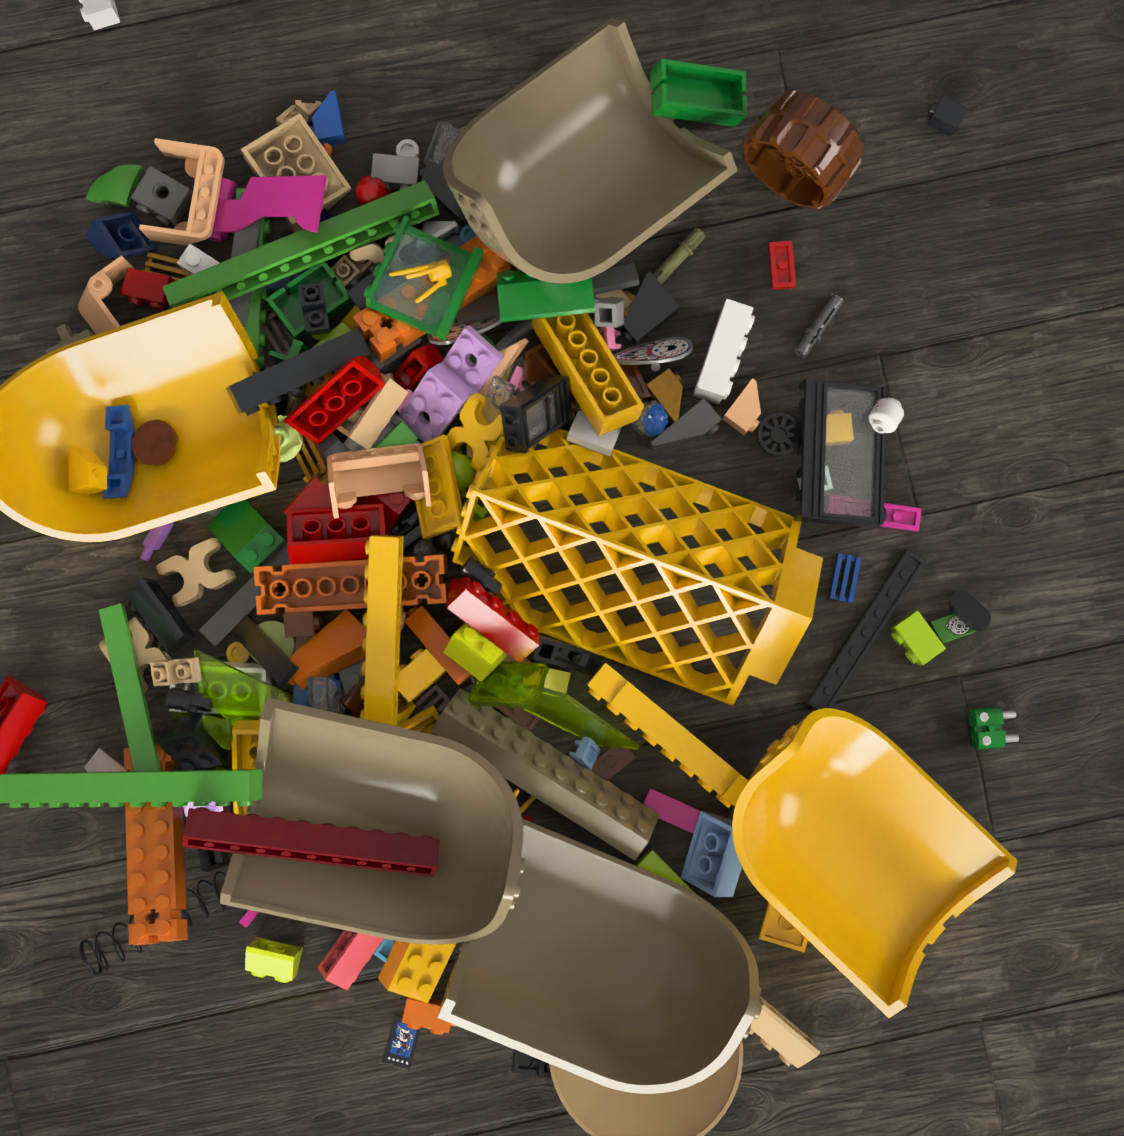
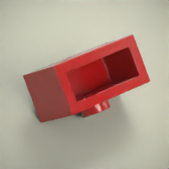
M127 268L121 295L129 299L128 303L142 307L143 304H148L150 308L163 311V308H170L163 286L176 280L168 275Z

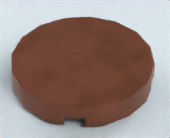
M158 419L150 420L136 430L132 439L133 454L145 465L160 466L168 462L175 454L178 436L175 429L168 423Z

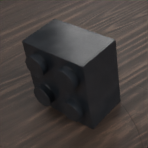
M202 712L169 720L157 743L180 764L182 769L200 770L223 765L231 748L232 740Z

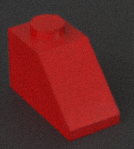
M429 343L415 349L394 373L393 378L402 388L412 391L419 385L426 372L441 363L444 358L436 347Z

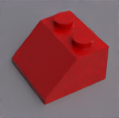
M404 491L357 497V502L353 505L383 504L385 534L389 535L391 528L407 512L415 500L405 496Z

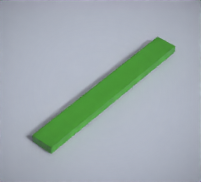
M120 603L100 609V619L134 771H162L125 606Z

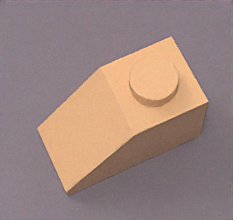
M752 378L722 418V420L742 435H745L748 430L752 433L760 423L757 420L761 410L756 380Z

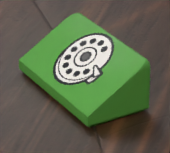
M954 613L930 622L933 632L942 644L976 632L969 628Z

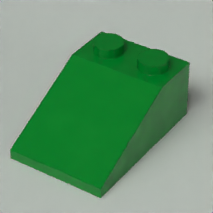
M246 499L227 505L207 525L209 530L251 574H254L253 567L264 566L287 543V539Z

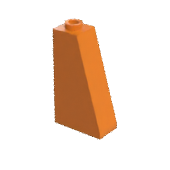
M415 605L406 613L408 618L404 622L458 685L463 684L472 675L443 653L451 637L424 606L421 605L418 608Z
M345 609L289 657L299 667L288 681L291 686L297 684L303 690L366 658V652L362 650L363 638L366 637L367 629Z

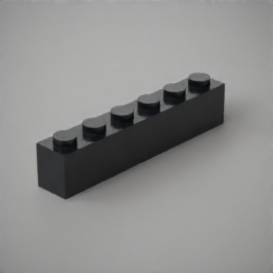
M358 327L228 386L226 390L238 414L245 412L249 416L260 411L259 405L265 402L269 406L281 401L280 396L287 392L292 396L303 391L302 385L309 382L311 386H314L325 380L324 375L330 372L334 375L351 358L365 357L371 354Z

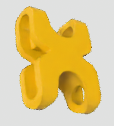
M478 392L468 398L460 411V420L463 425L452 428L447 435L451 452L459 450L464 443L472 447L474 455L471 465L476 472L478 470L482 471L481 466L484 458L488 457L492 443L495 444L493 441L499 440L500 436L504 437L501 414L492 423L487 422L482 412L486 399Z

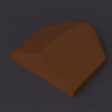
M542 343L524 353L523 376L530 385H533L548 374L561 376Z

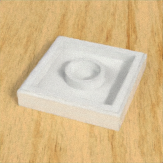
M581 410L577 412L566 440L610 456L622 427L598 437Z

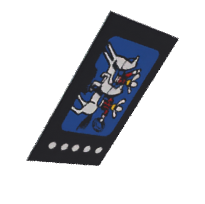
M395 1016L382 1063L410 1070L421 1029L409 1028L406 1023H402V1017Z

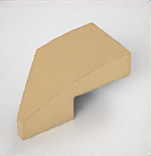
M295 100V105H291L276 118V124L279 126L299 113L308 124L322 103L320 101L301 103V100Z

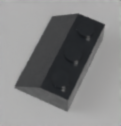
M142 577L126 595L130 600L128 603L130 608L136 614L139 613L144 619L142 621L143 626L148 632L155 634L157 637L156 643L162 651L174 653L196 637L194 631L156 580Z

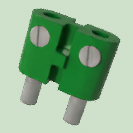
M1000 707L970 709L969 724L973 728V732H970L973 748L975 750L1003 748L1008 742H1018V734H1005V730H1002L1001 725L1004 724V719L1016 718V711H1002Z

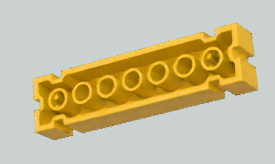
M603 663L586 684L590 687L587 692L598 701L601 697L608 702L606 707L616 716L619 713L623 714L626 717L624 722L635 731L640 728L644 732L642 737L654 747L657 743L663 747L660 752L672 762L675 759L681 762L678 767L691 778L694 774L698 776L697 783L708 792L715 790L717 792L715 797L726 807L730 808L731 805L736 807L737 800L748 780L607 663Z

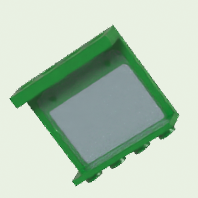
M404 216L402 222H397L392 235L395 237L392 243L388 242L383 252V256H385L383 263L378 262L374 270L373 276H375L373 284L368 283L365 289L366 307L446 341L480 266L484 250L475 246L473 253L410 226L409 217ZM443 259L447 261L452 274L451 278L446 279L447 285L438 288L419 303H416L415 300L435 285L436 281L432 282L428 274L411 279L406 278L407 274L392 277L389 275L392 271L426 265Z

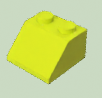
M467 623L452 635L443 652L480 682L507 656L505 652Z
M257 937L246 948L245 970L251 971L253 976H273L276 981L287 983L297 976L303 947Z

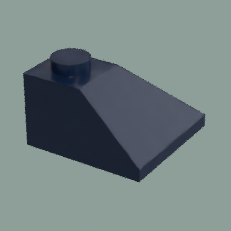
M134 211L95 218L85 234L97 254L116 259L121 255L126 258L154 252L158 249L154 242L149 240L139 229L141 222Z

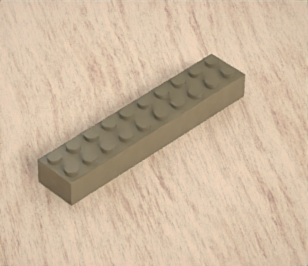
M459 688L431 730L438 736L451 739L476 751L487 759L504 778L633 860H636L649 842L659 818L658 813L634 799L630 794L618 789L611 782L596 775L591 769L585 768L570 756L558 751L551 744L536 737L531 731L525 730L510 718L503 716L491 706L476 699L471 693Z

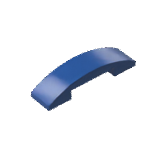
M129 405L106 407L105 430L110 431L109 475H107V490L103 491V498H126L132 485L135 468V456L132 451V439L135 434L133 418Z

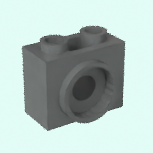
M150 166L131 198L137 204L135 207L147 215L151 212L156 215L155 219L162 224L168 226L170 223L176 226L180 223L191 205L193 192L188 187ZM169 191L167 197L160 198L163 192Z

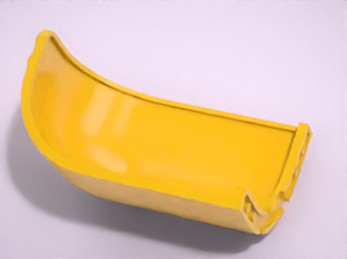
M221 291L62 346L31 362L0 385V510L20 524L52 537L72 541L100 542L127 537L276 490L281 457V437L276 435L275 426L279 425L275 404L269 406L265 402L259 405L260 411L249 416L245 412L238 414L226 390L228 386L257 374L260 370L255 360L259 358L256 349L224 292ZM129 405L135 432L142 424L157 419L168 423L175 429L178 443L176 442L175 454L168 462L160 466H148L141 463L135 457L132 485L126 498L104 499L103 491L92 495H83L69 491V445L92 450L107 466V475H109L110 431L105 430L106 407Z
M832 708L818 709L810 713L796 726L792 725L784 733V737L780 740L776 739L767 748V753L756 766L737 800L732 822L734 846L744 872L760 894L873 1004L890 1018L907 1007L917 970L925 957L922 951L927 943L933 944L946 929L943 924L952 914L957 917L976 900L1015 874L1018 860L880 730L851 713Z

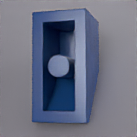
M335 90L330 91L312 116L313 126H310V129L323 147L324 143L331 146L347 143L339 99Z

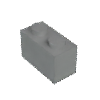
M373 153L371 177L382 179L389 190L399 191L420 182L421 162L418 157Z

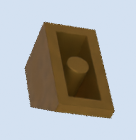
M667 369L646 386L651 398L663 405L665 412L668 414L669 422L673 424L679 418L683 390L681 384L683 381L677 372L672 373L670 369Z

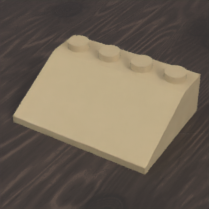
M300 113L241 149L245 161L256 177L326 176L327 180L320 217L352 190ZM284 217L295 233L304 229L297 223L296 217Z

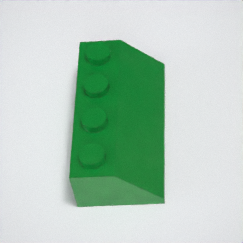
M505 270L497 273L501 322L595 312L592 277L583 281L560 284L536 279L522 270Z

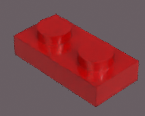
M792 241L769 242L768 253L772 290L795 288L796 279Z

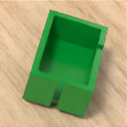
M326 262L312 266L287 284L291 294L289 297H287L286 290L282 287L266 298L268 307L293 340L300 341L307 336L298 285L322 282L328 321L352 305V299L347 294V290L339 280H336V275Z

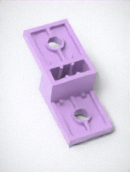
M468 325L463 329L444 360L426 372L399 414V417L408 422L409 428L423 442L443 435L456 415L460 413L468 398L474 393H480L504 356ZM470 354L476 357L477 364L471 362ZM423 411L429 414L430 421L424 418Z

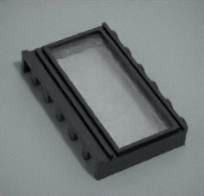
M806 378L799 384V389H804V398L799 402V410H804L803 421L798 425V432L803 433V443L797 449V455L802 456V466L797 469L796 477L801 478V490L796 493V501H801L800 513L794 516V521L876 528L882 525L886 519L884 499L887 495V486L884 484L888 465L885 462L888 441L886 440V433H878L872 428L868 417L878 400L889 398L887 387L818 381Z

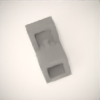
M613 296L607 298L594 297L595 312L588 313L592 322H595V327L617 328L624 324L623 298Z

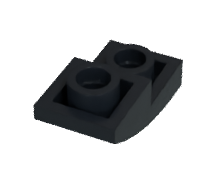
M322 282L298 285L306 335L330 333Z

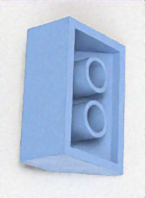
M700 811L680 878L714 897H733L742 869L733 841V819Z

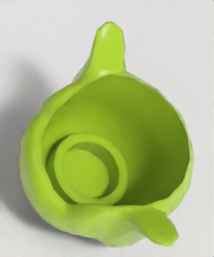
M459 449L451 452L459 493L462 498H465L466 488L473 483L476 472L471 465L472 459L462 454V450Z

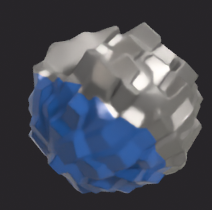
M644 401V408L639 420L632 422L631 426L640 435L658 436L666 429L668 414L665 412L663 405L657 401Z

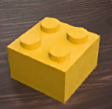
M420 648L410 657L411 663L407 666L403 664L399 666L398 691L408 702L415 701L447 672L428 649Z

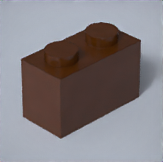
M320 611L283 614L285 638L314 636L321 631V628L325 627L324 614H320Z

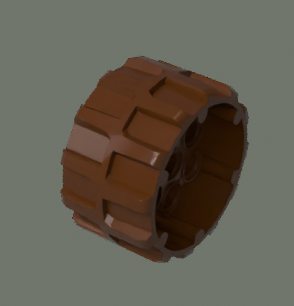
M788 90L784 95L780 93L775 95L742 142V147L745 149L743 153L744 161L749 165L758 180L777 196L796 206L820 210L825 205L828 206L834 202L861 164V157L864 154V144L860 141L857 129L841 114V111L819 99L816 95L797 92L796 90Z

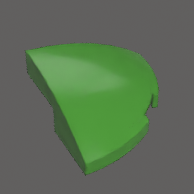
M140 165L114 167L113 170L99 176L87 193L86 199L106 205L111 203L129 207L133 189H136L139 184L143 167Z

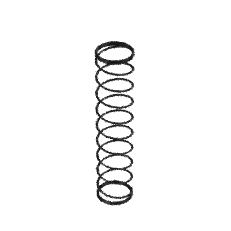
M221 871L215 873L214 886L206 880H200L197 885V894L191 889L186 888V890L197 897L202 913L207 919L209 918V913L200 899L199 884L201 882L209 884L214 889L220 904V894L216 887V875L221 873L226 876ZM220 904L221 908L225 910L226 905ZM182 910L184 919L188 917L187 925L192 927V921L188 912ZM134 915L131 916L129 924H131V920L134 917ZM116 923L112 929V935L105 931L98 932L95 943L87 939L80 942L79 950L82 961L93 975H99L103 969L107 971L109 968L105 955L97 946V938L101 933H105L112 938L118 958L122 962L125 961L124 951L114 938V929L117 925H123L128 929V926L124 923ZM84 942L91 947L97 958L98 972L92 968L86 958ZM116 944L118 945V947H119V949H120V951H121V953H122L123 959H122L121 956L119 955V952H118V950H117ZM134 945L137 952L142 953V946L139 945V950L138 947ZM101 955H102V957H103V959H104V961H105L106 968H105V966L103 965Z

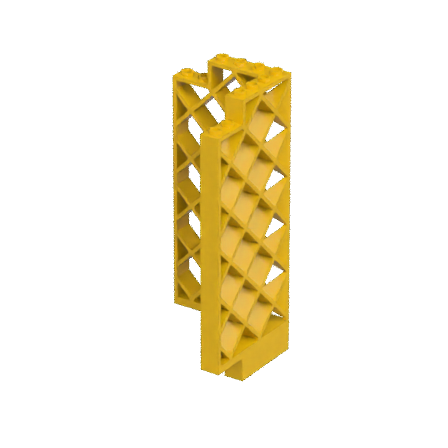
M560 428L538 442L547 446L548 449L534 451L537 445L535 444L527 450L526 454L506 450L505 440L502 436H500L497 444L492 443L488 457H485L482 463V471L478 470L474 483L468 489L466 498L470 500L469 503H465L461 516L465 518L464 521H460L456 534L460 536L455 538L451 549L452 552H455L452 562L463 566L465 561L470 556H473L475 560H478L486 568H490L496 573L494 578L502 583V588L497 594L488 592L490 595L497 596L503 605L510 610H515L525 622L533 624L540 633L732 706L749 675L777 685L812 620L823 562L822 557L796 548L802 521H794V516L619 450L613 449L611 455L607 456L566 440L569 432ZM584 463L600 466L602 470L589 471ZM563 467L568 476L554 478L548 469ZM528 473L533 482L518 484L512 475ZM488 478H491L498 487L483 490ZM642 482L653 486L656 491L645 493L638 483ZM616 487L623 497L610 499L604 489ZM582 493L589 503L575 506L569 495ZM480 497L492 516L474 522L472 519L478 498ZM548 500L554 510L538 512L532 502ZM693 503L706 506L711 512L700 513ZM671 508L678 518L667 520L659 510ZM637 514L645 525L632 527L624 516ZM536 518L549 537L530 543L518 524ZM603 521L611 532L596 534L589 523ZM747 523L761 527L765 533L756 535ZM725 528L734 540L724 542L715 530ZM501 530L513 548L495 553L484 535ZM693 535L701 547L690 549L681 537ZM594 540L606 558L586 564L575 546ZM659 542L668 554L654 556L646 544ZM781 549L779 561L770 550ZM558 551L569 569L550 574L540 557ZM748 556L757 569L747 571L737 558ZM522 562L534 580L516 585L505 567ZM654 563L663 580L642 585L632 568ZM715 563L725 576L714 579L705 569L704 565ZM616 573L626 590L605 595L596 579ZM579 584L589 601L570 605L561 589ZM712 585L721 601L698 607L689 590ZM773 585L771 599L761 588L762 586ZM543 594L553 608V611L543 613L532 609L526 599ZM673 595L682 611L661 617L652 600ZM636 605L645 621L625 626L616 610ZM768 607L757 629L754 628L746 613ZM599 615L609 631L595 633L587 630L581 620ZM731 617L739 632L716 637L708 622ZM692 627L701 642L680 647L671 632ZM655 636L663 651L654 654L639 649L635 641ZM747 649L738 668H734L727 654ZM711 658L719 672L703 674L695 671L690 663Z

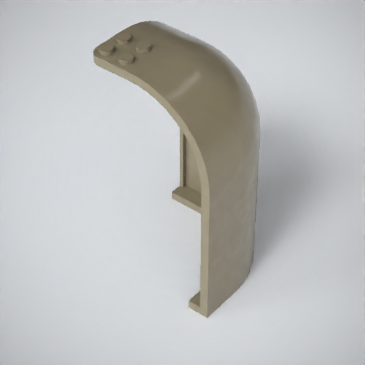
M610 18L478 114L453 140L443 161L444 178L467 222L479 239L499 257L529 276L542 281L560 284L583 281L604 272L738 170L731 151L695 136L685 127L679 129L673 123L675 121L674 118L651 115V93L653 92L651 91V85L643 71L625 22Z
M266 698L260 717L258 747L254 767L262 769L263 799L253 801V805L247 807L246 813L257 814L264 818L282 817L288 821L306 820L312 824L320 825L331 823L336 827L344 828L355 826L360 828V830L368 831L379 829L385 833L392 834L403 832L409 834V836L416 837L423 835L431 836L434 839H440L438 868L434 877L233 853L221 890L220 904L416 944H453L471 941L490 934L503 923L508 910L514 909L516 898L518 899L521 889V882H518L520 874L522 875L525 859L521 858L523 822L519 805L511 787L501 773L487 759L469 747L441 736Z
M522 819L523 846L521 858L525 859L522 875L520 874L518 882H521V889L518 899L516 898L514 909L508 910L503 923L490 934L475 940L462 942L460 946L461 951L458 960L454 963L437 1018L600 1085L624 1092L639 1094L666 1093L692 1086L714 1074L730 1059L742 1038L746 1039L748 1037L753 1019H758L762 1010V1004L759 1003L762 989L759 987L757 963L751 948L738 929L713 905L689 889Z

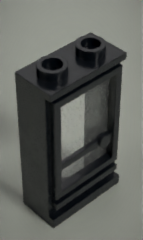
M548 374L500 405L506 450L526 454L529 448L565 423L573 421L569 377Z

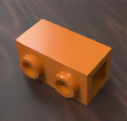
M410 997L407 998L402 1023H406L407 1027L412 1029L428 1028L434 1034L443 1035L444 1032L449 1033L451 1026H456L437 1018L443 1000L430 998L429 1002L426 1003Z

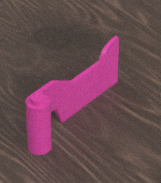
M324 175L251 177L241 200H234L237 184L232 180L222 178L213 232L208 239L222 242L223 239L228 238V233L239 232L261 217H296L297 223L302 228L318 233L327 177Z

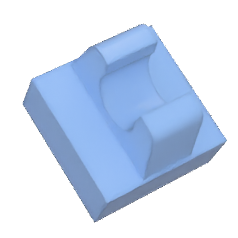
M584 736L582 740L575 741L574 744L578 749L576 753L570 752L569 756L585 768L592 769L601 749L592 738Z

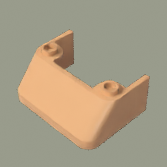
M155 138L154 143L164 156L186 159L185 171L191 178L195 179L188 222H180L174 229L141 224L139 229L149 240L178 245H189L208 239L214 227L225 163L224 156L215 147Z
M122 255L89 279L78 303L79 312L95 334L120 326L102 299L111 293L113 285L125 278L127 268L135 269Z
M419 444L339 452L327 457L328 483L334 519L339 518L338 508H351L357 502V497L404 491L405 496L410 497L412 500H419L425 497L426 506H431L428 472L423 449Z

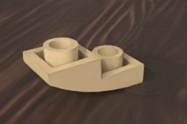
M344 255L331 270L336 275V280H339L346 288L350 282L358 276L361 277L375 263L369 259L354 261L350 258V255Z
M198 657L150 662L154 686L202 681Z

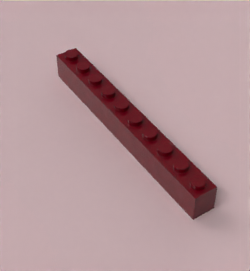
M197 807L195 809L189 808L183 835V847L434 877L438 868L440 839H434L427 835L420 837L409 836V834L403 832L396 834L385 833L379 829L371 831L360 830V828L355 826L346 828L336 827L331 823L312 824L306 820L288 821L282 817L264 818L257 814L240 815L228 810L216 812L204 807Z

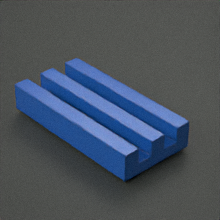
M837 553L828 599L853 603L861 557ZM843 559L846 560L844 567L839 596H837L835 594L838 584L841 563ZM852 561L854 562V565L852 570L848 596L846 598L845 591Z

